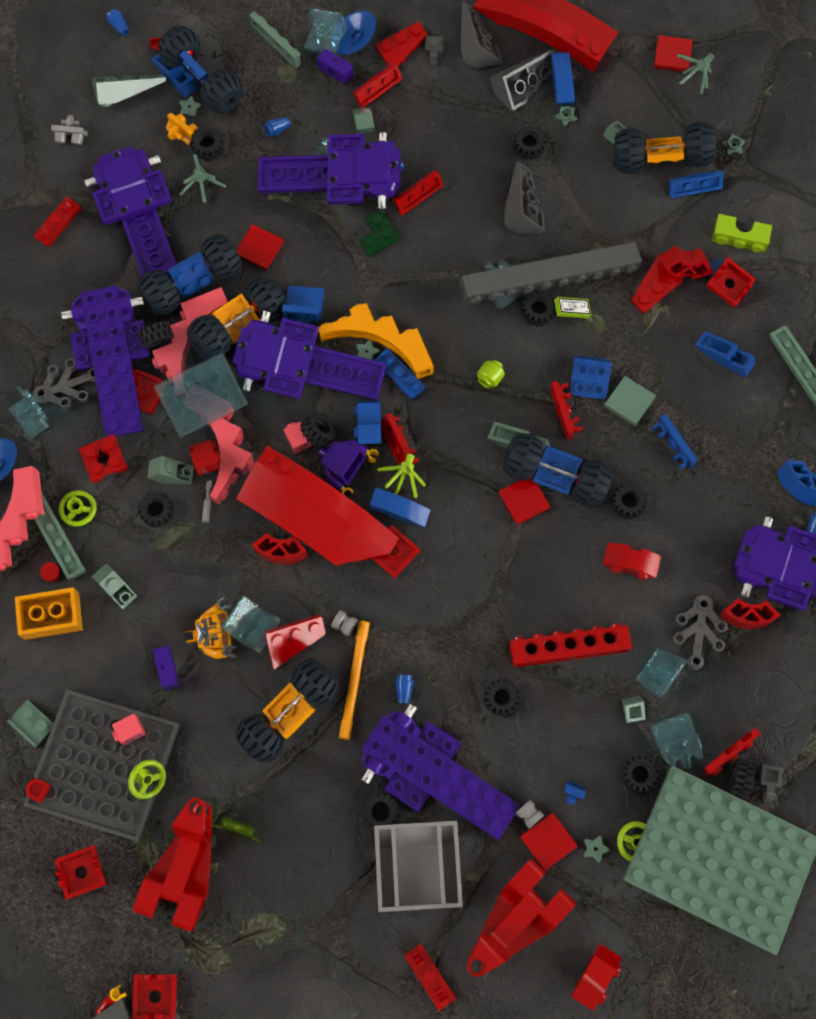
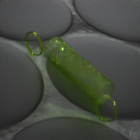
M225 818L223 823L221 822L224 829L227 828L230 831H236L238 834H245L247 837L250 836L252 840L261 842L258 839L252 838V832L254 833L252 826L244 824L245 828L243 823L229 818ZM212 824V826H214V827H217V828H219V829L221 828V825H220V827H219V826H216V825H213V824Z

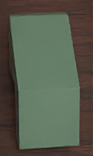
M369 107L352 110L357 134L375 131L372 112Z

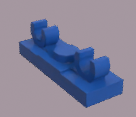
M722 170L669 179L670 198L723 189Z
M386 349L374 359V361L387 364L385 374L411 400L425 389L421 381L389 349Z
M666 414L661 416L658 423L653 425L652 431L656 429L662 431V433L658 434V439L666 435L669 447L677 453L673 461L680 459L683 464L679 465V470L684 469L685 466L688 469L694 467L698 459Z

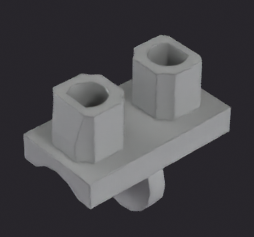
M68 115L66 120H61V125L66 126H51L55 142L66 144L67 135H72L71 143L82 145L88 131H84L82 127H74L79 126L80 122L74 121L73 115Z

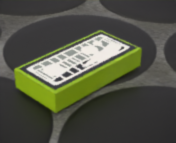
M556 297L554 299L557 316L589 318L592 316L588 299Z

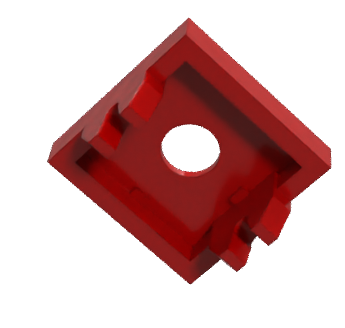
M727 257L705 286L731 307L735 308L748 293L756 279ZM726 279L734 281L735 285L733 288L726 287Z
M95 845L54 859L57 868L55 874L59 878L58 884L63 889L65 900L107 885ZM80 866H84L87 869V875L82 879L77 878L75 874L76 869Z
M135 974L132 1019H176L178 974ZM153 990H158L161 993V1000L158 1003H152L149 999V995Z

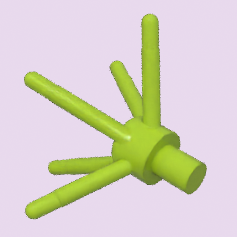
M407 454L405 462H402L399 466L377 469L379 472L399 470L385 485V488H388L402 473L394 494H398L405 476L409 475L414 498L418 497L414 477L423 487L426 484L413 470L414 455Z

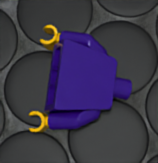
M356 440L335 441L329 449L323 447L318 453L319 457L322 458L321 464L324 467L323 473L327 481L336 490H340L343 495L346 491L351 492L352 495L354 494L353 490L345 488L344 484L348 486L366 457L370 463H375L376 459L370 455L373 454L377 457L379 455L376 449L368 450V447L358 444Z

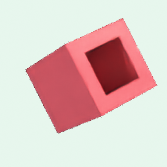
M300 421L290 423L283 429L294 454L312 447L311 442H307V438L302 435Z
M132 714L112 724L114 739L116 742L120 741L123 745L146 735L136 714Z

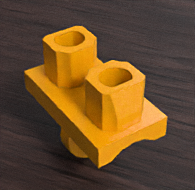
M169 113L166 130L169 131L168 138L171 140L177 138L188 146L191 145L192 135L195 134L198 127L195 124L186 125V119L181 113L176 116Z

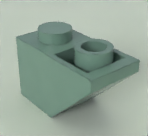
M161 456L149 461L147 479L165 484L190 485L192 484L194 466Z
M105 564L92 576L122 609L137 597L108 564Z

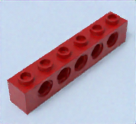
M622 623L610 625V628L595 626L588 631H583L580 628L566 634L563 631L553 632L551 636L536 634L532 636L533 638L525 639L524 636L515 637L509 643L512 667L517 668L628 653L632 649L628 625L622 626ZM604 636H611L614 640V643H606L604 640ZM591 638L594 641V645L587 646L584 639ZM572 641L575 648L568 649L565 646V642ZM547 643L553 644L555 651L550 652L546 650L545 645ZM533 646L536 649V653L528 654L525 648Z

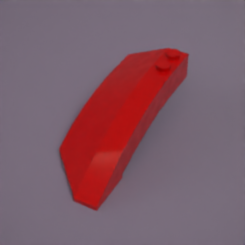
M477 0L473 6L475 10L500 26L504 25L521 31L563 53L569 52L570 58L592 72L618 34L616 30L566 0Z
M266 446L255 462L236 498L242 504L308 545L335 566L354 561L368 560L372 557L390 555L400 540L398 536L348 497L269 446Z

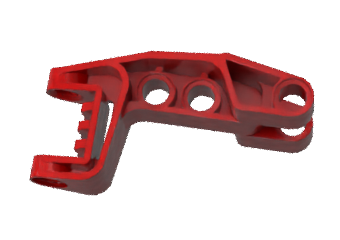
M199 798L189 800L173 822L171 828L176 837L154 868L143 879L133 907V912L153 919V914L159 901L164 899L176 903L178 907L172 921V926L189 932H193L209 893L213 811L212 807ZM194 802H199V803H197V804L193 807V809L191 810V805H192ZM202 806L201 812L197 814L198 808Z
M532 858L502 888L466 962L467 971L475 977L483 976L505 963L513 954L553 931L576 906L577 903L562 888L548 903L532 889L546 874ZM474 960H479L482 964L479 972L471 970V964Z

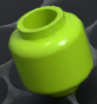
M496 360L485 361L477 372L478 382L485 388L498 386L505 375L502 368L503 365Z

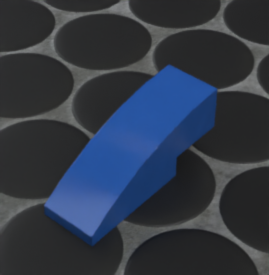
M569 52L551 54L556 106L573 105L575 97Z
M159 54L151 59L162 75L166 77L168 82L184 98L198 89L194 77L184 69L182 64L172 69L162 61Z
M707 331L702 334L695 344L705 355L745 378L755 365L754 355L738 349L737 344Z
M375 487L370 502V510L384 513L390 518L425 528L430 509L407 498Z

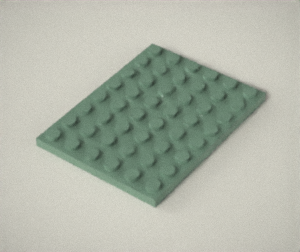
M670 766L623 881L777 956L816 855V836L683 770Z

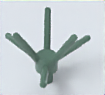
M709 53L705 58L697 60L677 54L679 58L697 63L682 72L683 75L689 74L679 84H683L697 71H700L703 75L699 93L703 94L704 85L706 89L708 88L707 71L712 73L710 62L715 56Z
M194 154L193 158L196 168L193 174L183 181L184 184H188L179 192V195H183L197 181L200 184L202 201L205 203L206 198L203 185L205 179L223 188H226V185L215 180L214 175L206 173L202 166L199 165L197 155Z

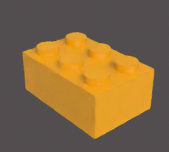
M74 587L15 597L18 636L24 640L83 630L80 596Z

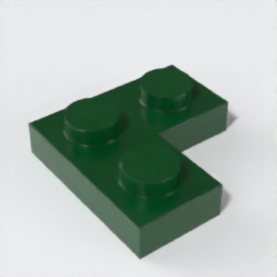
M381 209L365 218L373 233L360 239L359 243L368 257L399 240V235Z

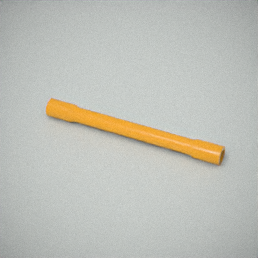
M358 621L356 644L339 739L350 740L354 708L370 623L366 621Z

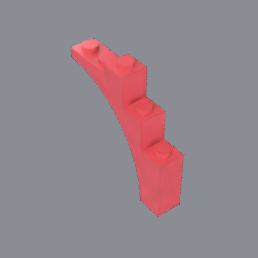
M221 287L180 303L182 311L179 312L183 321L170 325L174 338L168 341L169 345L152 351L155 357L152 358L155 369L159 368L162 374L166 373L169 382L173 381L175 385L172 387L176 398L180 397L182 403L184 402L183 397L187 392L184 379L185 363L191 347L187 336V329L195 318L202 315H211V313L228 303Z
M191 384L183 397V401L187 407L198 413L209 424L218 440L221 462L217 481L210 496L213 502L220 504L228 496V489L231 484L236 482L238 473L245 476L247 471H251L254 466V459L251 453L237 447V445H241L244 434L240 427L227 421L231 419L234 413L231 402L197 385Z
M33 466L13 470L14 485L11 500L5 515L0 521V571H4L7 567L12 566L10 545H20L23 541L28 540L26 519H36L39 515H44L40 474Z

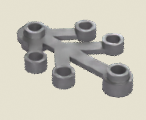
M67 359L65 362L66 369L58 384L51 387L54 379L60 374L58 367L51 365L47 369L48 376L43 385L34 389L33 399L39 404L51 402L67 410L72 405L69 398H59L54 395L61 392L78 399L81 403H86L89 400L88 393L84 390L77 391L72 388L89 381L96 384L95 376H92L94 369L91 368L87 374L69 380L76 367L74 359ZM70 363H74L72 367H68ZM56 369V372L52 374L51 371ZM45 392L43 396H39V394ZM81 395H86L84 399H80ZM64 401H68L67 405H62Z
M706 595L698 596L694 600V607L685 613L678 614L675 618L678 626H684L688 619L698 614L697 622L683 632H677L673 636L674 644L682 645L685 639L695 633L693 654L687 659V666L693 671L701 669L704 665V659L701 656L704 635L711 643L712 649L715 652H721L725 648V643L717 639L705 623L707 616L715 625L714 629L717 633H724L727 630V623L717 617L712 610L713 601ZM702 601L706 602L707 607H702L700 603ZM683 617L685 622H679L678 618ZM718 624H722L724 630H720ZM676 636H681L682 642H678ZM715 643H720L722 648L717 649ZM694 658L699 660L698 665L693 663Z

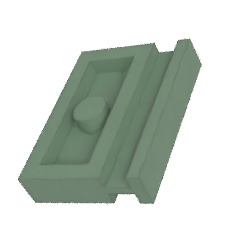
M28 699L13 714L12 718L7 720L35 748H38L40 743L50 735L54 724Z

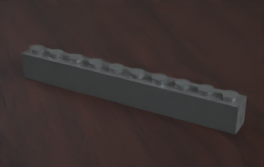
M636 242L464 275L461 277L459 285L464 303L471 302V304H476L485 299L495 300L505 295L506 297H511L520 292L530 293L540 288L541 290H546L551 286H565L570 282L581 283L590 278L596 280L605 275L615 276L624 271L631 273L637 270L642 260Z

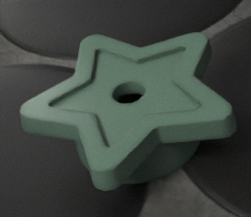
M190 96L187 101H179L182 107L180 111L182 115L186 114L194 117L197 109L201 107L200 103L194 102L193 96Z
M560 106V113L555 115V119L561 120L564 126H567L571 121H577V117L574 115L575 108Z
M732 134L729 140L722 142L727 147L728 155L733 152L743 153L741 146L745 143V140H741L740 137Z
M371 340L365 344L356 345L359 351L357 357L372 360L374 355L379 353V350L372 346Z
M598 836L594 840H584L587 849L583 856L593 857L597 863H600L602 854L609 852V848L602 844V837Z

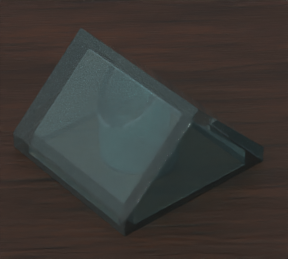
M657 648L635 680L661 698L688 661Z

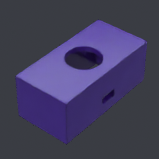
M326 48L317 57L318 68L344 85L354 76L353 65Z
M167 645L152 649L161 687L165 691L180 687L171 648Z

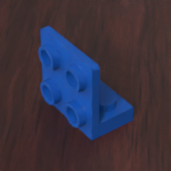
M288 286L287 304H283L282 308L283 317L298 322L321 323L324 289Z
M574 355L570 385L571 394L574 396L606 399L612 366L611 359Z

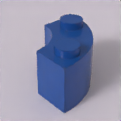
M381 400L358 401V406H354V417H358L357 427H354V439H358V444L381 443Z
M787 460L777 472L781 485L793 497L805 505L816 507V475L808 469L805 461Z

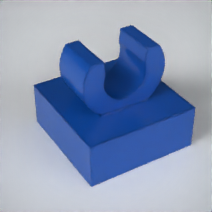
M567 780L564 787V792L568 793L566 803L574 806L577 797L584 799L586 787Z

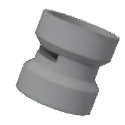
M340 610L335 616L331 627L336 630L340 629L344 635L350 636L358 619L346 615V612Z
M531 800L516 812L519 818H525V825L529 829L544 816L541 811L535 808V804Z

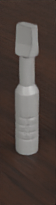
M207 481L206 484L207 492L201 521L203 523H209L211 509L210 494L213 490V481Z

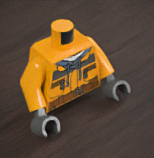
M220 598L217 604L210 607L195 621L196 630L185 632L186 643L197 642L200 651L214 659L236 657V655L231 654L232 649H236V647L232 646L229 615L224 611V609L229 610L232 608L231 605H226V601L229 598Z

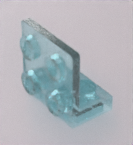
M310 9L308 15L313 27L306 40L304 49L321 53L326 48L336 54L347 28L342 13Z
M19 385L16 388L23 396V399L8 409L31 439L49 427L45 422L48 418L27 389L23 390Z
M242 595L221 628L245 647L260 653L266 644L264 631L276 628L281 619L265 612Z

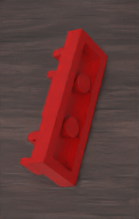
M391 64L357 90L353 91L359 107L364 108L402 80L397 64Z
M434 170L431 173H427V176L420 178L419 181L404 192L399 193L400 195L392 198L400 215H404L444 186L439 172Z
M66 196L33 235L34 239L49 248L82 209L81 205Z
M558 381L551 383L550 392L566 440L573 438L574 433H580L583 427L574 426V423L580 421L579 417L570 419L571 407L569 403L566 404L565 399H569L572 394L571 392H563L564 389H568V383L559 386Z
M392 413L386 414L381 420V431L398 465H401L402 462H405L407 454H413L415 449H409L406 438L401 431L404 427L397 425L399 417H393ZM414 458L412 464L415 465L420 459Z
M422 944L404 955L438 1011L456 1000Z

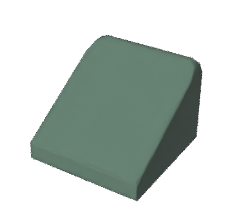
M616 121L608 125L603 136L614 144L615 134L626 129V127Z
M641 696L621 699L626 723L646 720L644 701Z

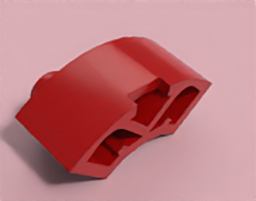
M674 246L660 255L664 268L670 274L679 278L683 276L696 279L714 272L709 259L701 248L693 251H684Z
M209 439L189 446L191 458L198 476L220 469L218 462H221L215 440L211 441Z
M266 533L252 544L254 551L261 558L274 564H293L308 557L306 549L294 536L289 539L279 540Z
M607 543L602 565L609 568V571L612 573H628L635 575L639 580L647 581L648 578H657L661 556L643 548L641 550H633L630 548V545Z
M738 598L719 616L733 626L743 629H758L771 624L780 614L767 600L761 604L752 605Z
M599 944L587 963L586 970L580 976L571 997L592 1011L598 1004L602 1005L607 997L605 991L613 977L616 979L622 967L619 964L622 957Z

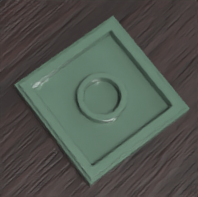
M624 376L604 407L636 426L656 398V395Z

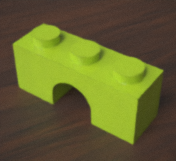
M718 214L711 241L720 245L727 244L738 249L745 248L757 253H765L769 245L773 225L754 222L749 232H741L736 227L737 217Z

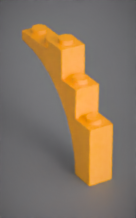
M367 303L357 304L349 309V317L344 316L335 322L324 323L319 327L318 335L321 342L343 337L364 338L391 349L403 359L418 379L431 375L434 372V366L418 329H407L402 334H399L392 315L389 317L383 316L374 322Z

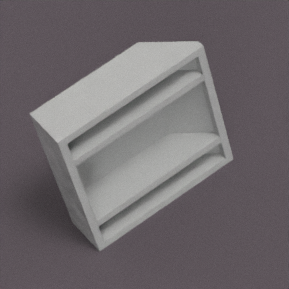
M457 821L374 826L378 912L463 907Z

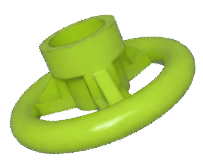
M71 491L60 501V518L70 526L79 527L86 525L96 514V501L86 491ZM77 496L87 498L91 507L84 506ZM66 503H67V508H68V510L70 511V513H69L67 516L65 515V512H64V508H65V504H66ZM82 512L89 513L83 520H72L77 514Z
M151 759L138 763L131 771L128 779V787L131 794L138 799H149L157 795L163 788L166 780V771L163 765ZM154 766L159 772L152 774L144 767ZM134 780L140 784L139 791L135 788ZM159 780L157 786L152 791L146 793L148 786L153 781Z
M640 821L629 822L618 833V850L629 862L632 856L626 852L623 841L626 842L630 850L635 851L637 846L634 845V839L639 841L642 834H631L629 836L625 834L632 828L644 829L646 823Z

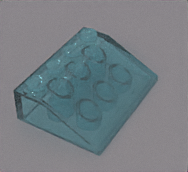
M221 352L153 385L180 438L248 405L224 354Z

